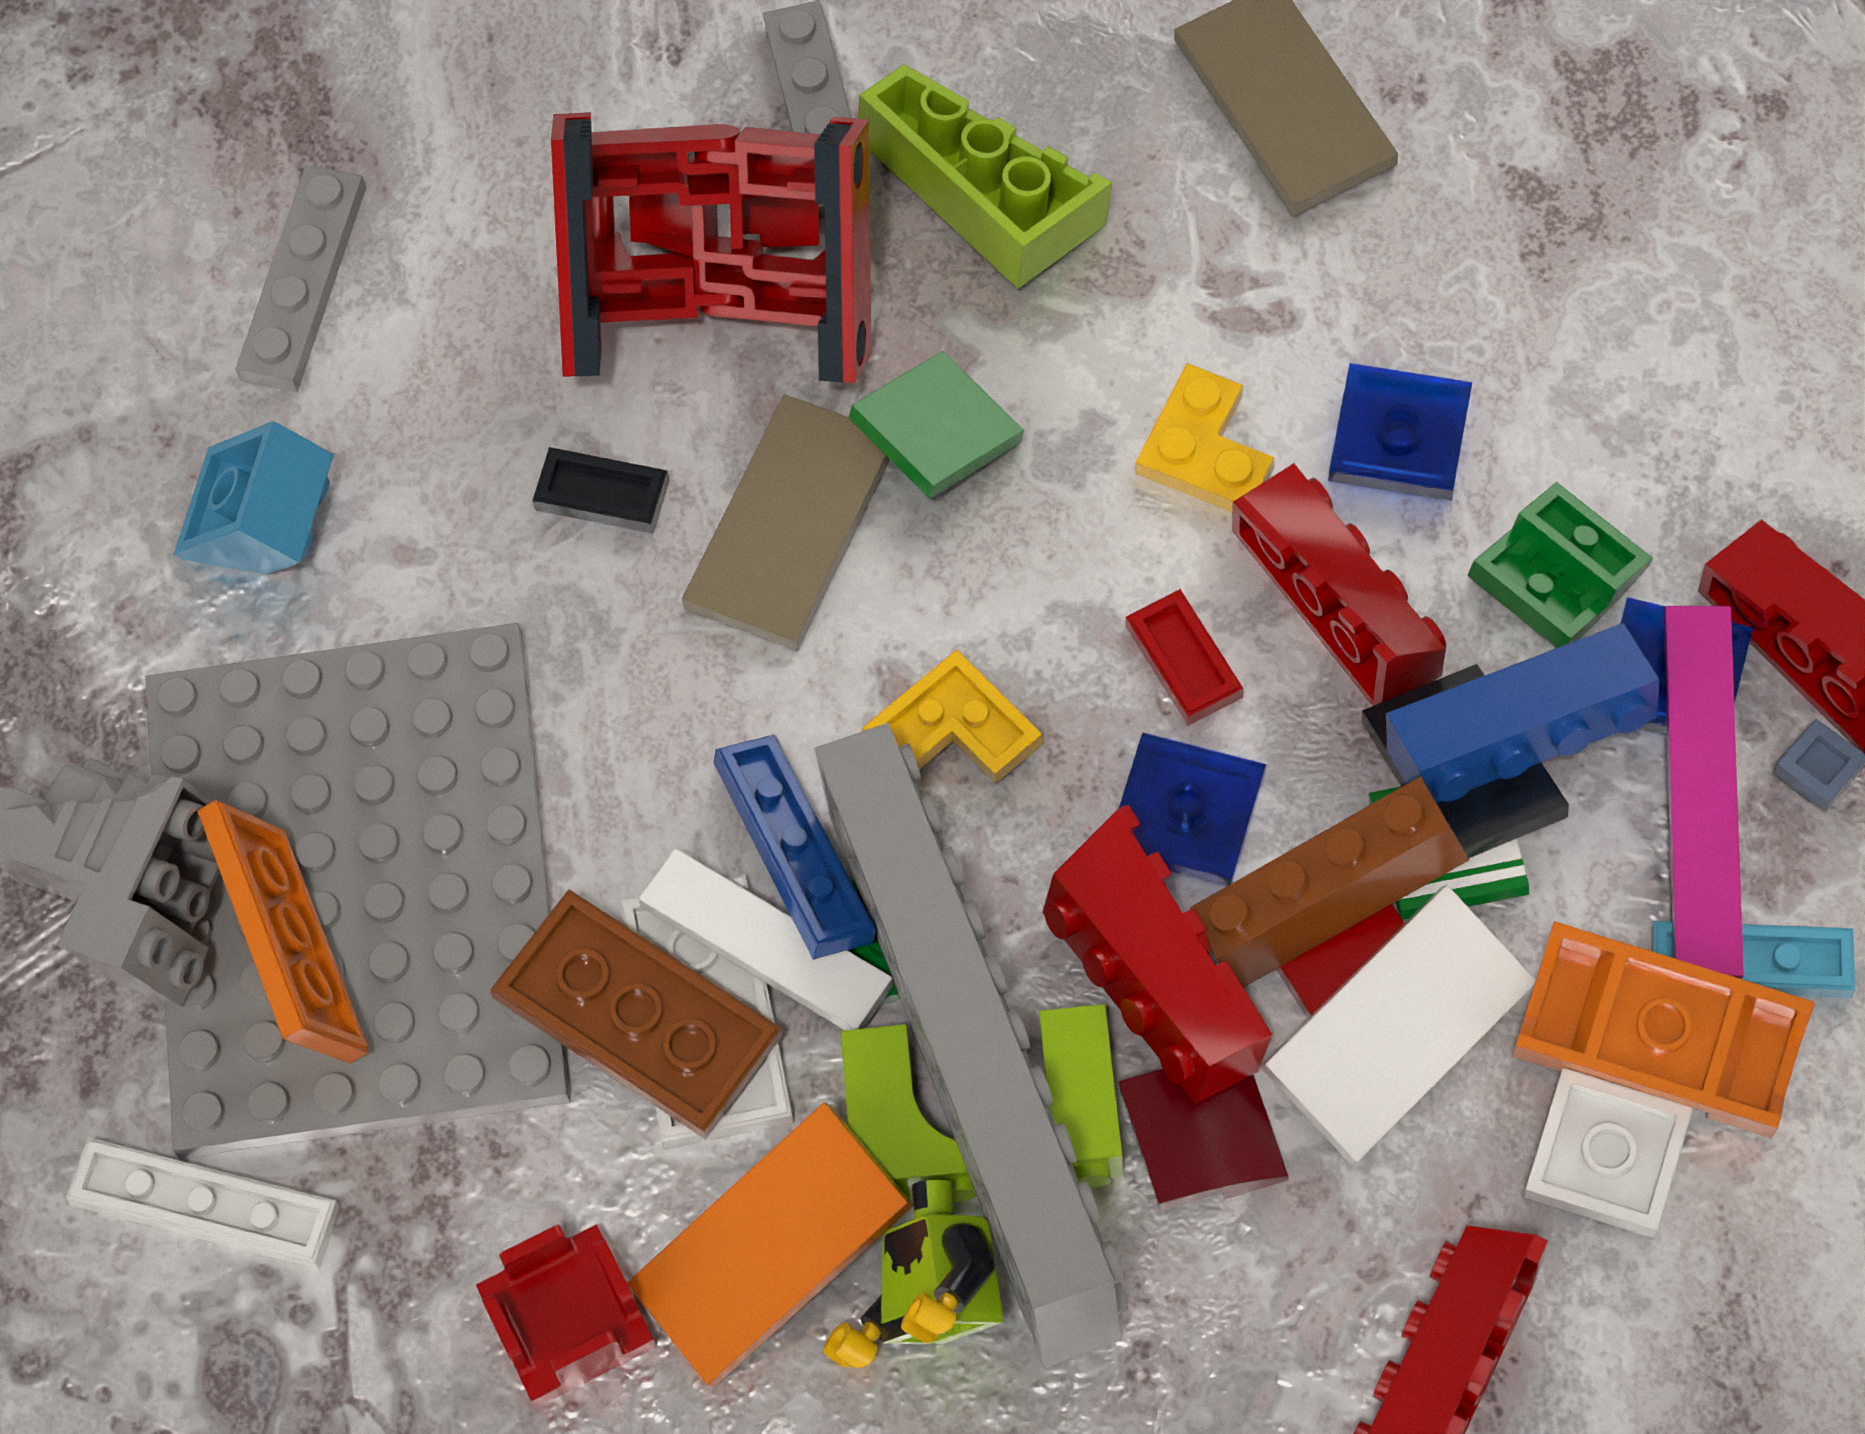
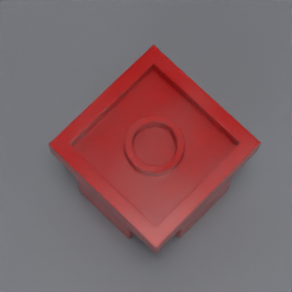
M597 1224L569 1238H566L560 1225H555L501 1252L499 1257L505 1269L476 1284L489 1317L534 1408L657 1347L640 1313L634 1296Z

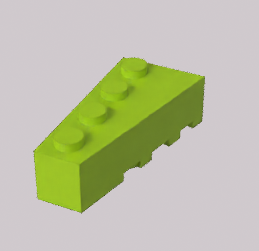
M906 64L901 65L859 95L858 119L869 120V151L1017 289L1106 225L1113 182L1096 172H1093L1090 177L1068 165L1069 157L1050 146H1047L1044 151L1018 137L1016 135L1017 128L1001 118L996 117L995 120H991L969 109V100Z

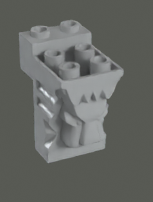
M93 758L87 759L82 766L72 763L63 766L42 799L11 786L8 789L0 786V868L24 884L76 901L57 945L118 985L183 1007L190 989L198 983L202 975L203 961L209 950V947L195 939L191 934L196 923L207 911L210 899L209 894L220 873L197 810L211 803L212 800L182 778L173 775L168 777L152 774L147 783L131 773L126 777L122 776L103 762Z

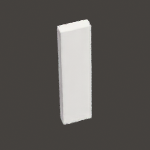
M674 848L638 898L640 907L843 1030L865 1028L893 987V977L847 950L813 960L792 917L677 848Z
M89 1137L65 1198L71 1206L318 1270L340 1210L336 1200Z

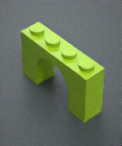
M1105 1004L1039 1011L1045 1078L1053 1100V1105H1050L1049 1108L1055 1125L1063 1123L1069 1134L1076 1156V1162L1072 1164L1078 1182L1087 1181L1090 1189L1105 1186L1111 1182V1178L1123 1177L1122 1148ZM907 1024L840 1031L849 1128L909 1200L913 1198L912 1184L925 1180L952 1181L954 1202H963L975 1198L977 1195L956 1141L935 1130L923 1117L915 1102Z

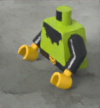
M925 1180L912 1184L914 1219L887 1230L883 1237L882 1294L861 1316L863 1327L860 1331L846 1322L842 1323L833 1330L824 1345L823 1353L841 1367L863 1368L868 1366L876 1356L878 1347L875 1341L877 1339H880L881 1343L944 1344L1003 1323V1311L989 1222L983 1216L955 1215L952 1181Z

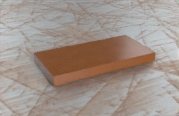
M568 889L490 989L493 999L704 1139L708 1137L782 1037L781 1027L570 889Z

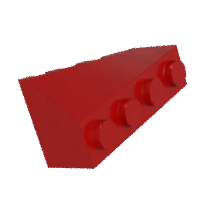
M1293 463L1233 501V533L1372 706L1426 685L1441 677L1447 644L1437 624L1428 616L1419 617L1407 602L1408 594L1400 579L1389 569L1382 571L1371 558L1369 545L1360 530L1352 523L1345 526L1332 510V500L1324 486L1316 478L1312 477L1308 480Z
M1129 804L1117 809L1053 873L1042 913L1051 932L1058 939L1064 940L1080 959L1090 981L1097 987H1102L1121 1010L1123 1020L1130 1031L1135 1035L1141 1036L1157 1055L1166 1076L1173 1083L1181 1085L1193 1102L1197 1104L1257 1073L1272 1033L1227 961L1214 964L1209 956L1210 949L1205 934L1206 927L1194 908L1182 913L1164 882L1172 873L1158 851L1147 856L1132 833V831L1140 826V822Z
M1466 1225L1457 1245L1446 1240L1429 1278L1439 1282L1430 1304L1417 1300L1403 1329L1401 1337L1411 1342L1400 1365L1389 1360L1374 1390L1372 1397L1383 1402L1372 1425L1360 1420L1353 1434H1465L1535 1285L1548 1240L1536 1234Z

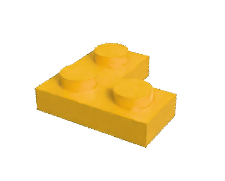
M1186 363L1135 462V472L1137 475L1232 512L1233 501L1270 478L1274 470L1275 457L1222 437L1243 397V385Z
M957 649L862 727V731L889 723L897 745L910 744L919 769L950 743L954 742L995 784L1043 745L1042 733Z

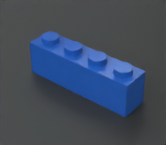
M1621 623L1386 713L1387 752L1405 784L1421 776L1436 802L1454 801L1464 796L1469 790L1500 778H1514L1538 763L1559 755L1569 756L1576 754L1590 743L1619 732L1629 733L1641 728L1648 721L1657 718L1659 678L1624 623Z

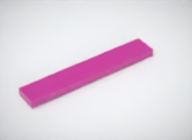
M1665 606L1663 623L1673 958L1742 979L1744 976L1731 606Z

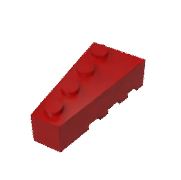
M1761 519L1705 563L1698 592L1712 606H1731V625L1853 746L1865 754V599L1799 549L1791 538L1784 533L1777 532Z

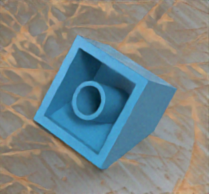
M275 421L208 447L173 555L187 561L265 575L300 563L308 553L313 541V533L310 529L317 507L322 503L329 490L330 480L327 474L334 454Z

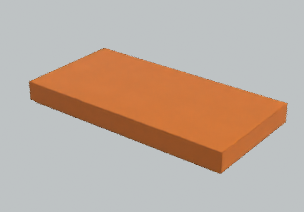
M214 800L197 810L283 1039L349 1064L369 1053L367 1050L369 1048L285 830L218 800Z
M823 1102L634 1275L627 1284L706 1385L716 1387L913 1207V1203L834 1108Z

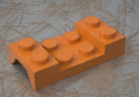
M1554 921L1512 1057L1560 1072L1562 1068L1576 1072L1579 1071L1708 1112L1706 1117L1708 1119L1772 1139L1781 1120L1789 1081L1815 1002Z

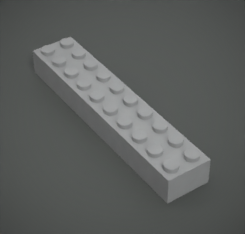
M889 723L815 747L829 817L853 879L858 887L864 907L876 929L875 935L893 977V982L983 1214L989 1222L990 1232L1043 1368L1121 1341L1119 1314L1129 1311L1120 1283L1125 1281L1120 1260L1111 1240L1104 1243L1102 1241L1096 1222L1100 1221V1215L1093 1193L1087 1181L1078 1182L1072 1164L1076 1162V1156L1069 1134L1063 1123L1055 1125L1049 1108L1050 1105H1053V1100L1047 1080L1040 1065L1032 1068L1026 1049L1030 1048V1043L1023 1021L1017 1009L1009 1011L1004 997V993H1007V986L995 954L987 956L981 940L985 938V932L973 900L965 902L960 885H963V878L956 856L951 847L945 849L938 834L942 832L939 816L931 796L922 795L917 782L921 780V775L910 744L898 746Z

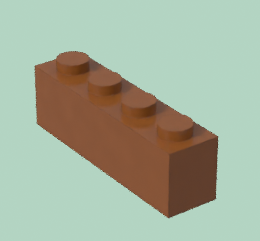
M1420 776L1196 903L1190 909L1194 908L1206 927L1205 934L1218 962L1227 961L1244 988L1469 861V858L1441 808Z

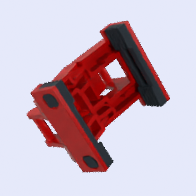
M591 112L553 114L551 156L563 377L600 376L601 323L698 318V306H700L702 313L711 316L818 326L819 381L856 383L872 355L868 119L833 116L821 134L745 127L740 133L737 127L726 124L592 132ZM614 196H629L631 242L647 243L677 253L628 256L622 243L621 234L615 231ZM730 204L731 237L718 236L717 205ZM818 204H825V250L816 258L810 260L763 254V247L819 246ZM743 234H760V241L743 239Z

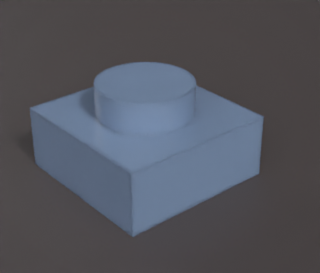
M1815 719L1779 760L1773 774L1824 812H1827L1865 768V754L1818 719Z

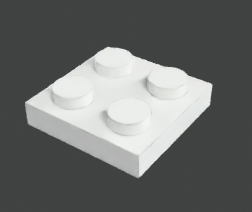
M1562 1068L1523 1198L1655 1239L1693 1107Z

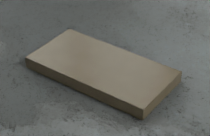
M1233 0L1174 29V41L1293 217L1398 164V152L1292 0Z
M783 394L682 597L684 609L798 651L890 459L849 417Z

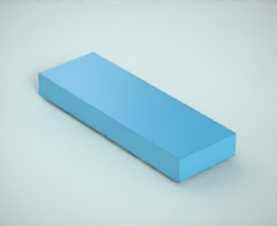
M1653 921L1651 927V951L1673 958L1672 921ZM1742 924L1743 980L1794 996L1853 997L1855 992L1853 928Z

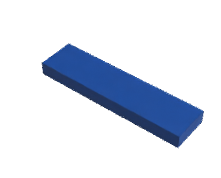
M772 734L715 749L713 764L812 959H818L873 943L876 929L775 735Z

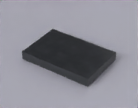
M1478 664L1362 710V724L1401 786L1406 784L1387 752L1386 713L1485 676ZM1542 762L1529 767L1525 772L1514 778H1500L1471 789L1457 800L1437 802L1468 858L1568 817L1569 810L1568 802Z

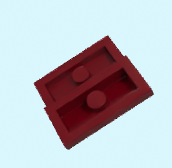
M1163 1069L1119 1081L1120 1092L1160 1212L1219 1193H1223L1226 1200L1288 1180V1174L1254 1075L1197 1104L1193 1102L1181 1085L1173 1083L1166 1076Z

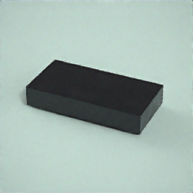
M549 447L532 501L536 511L654 534L670 479L668 471L664 469Z

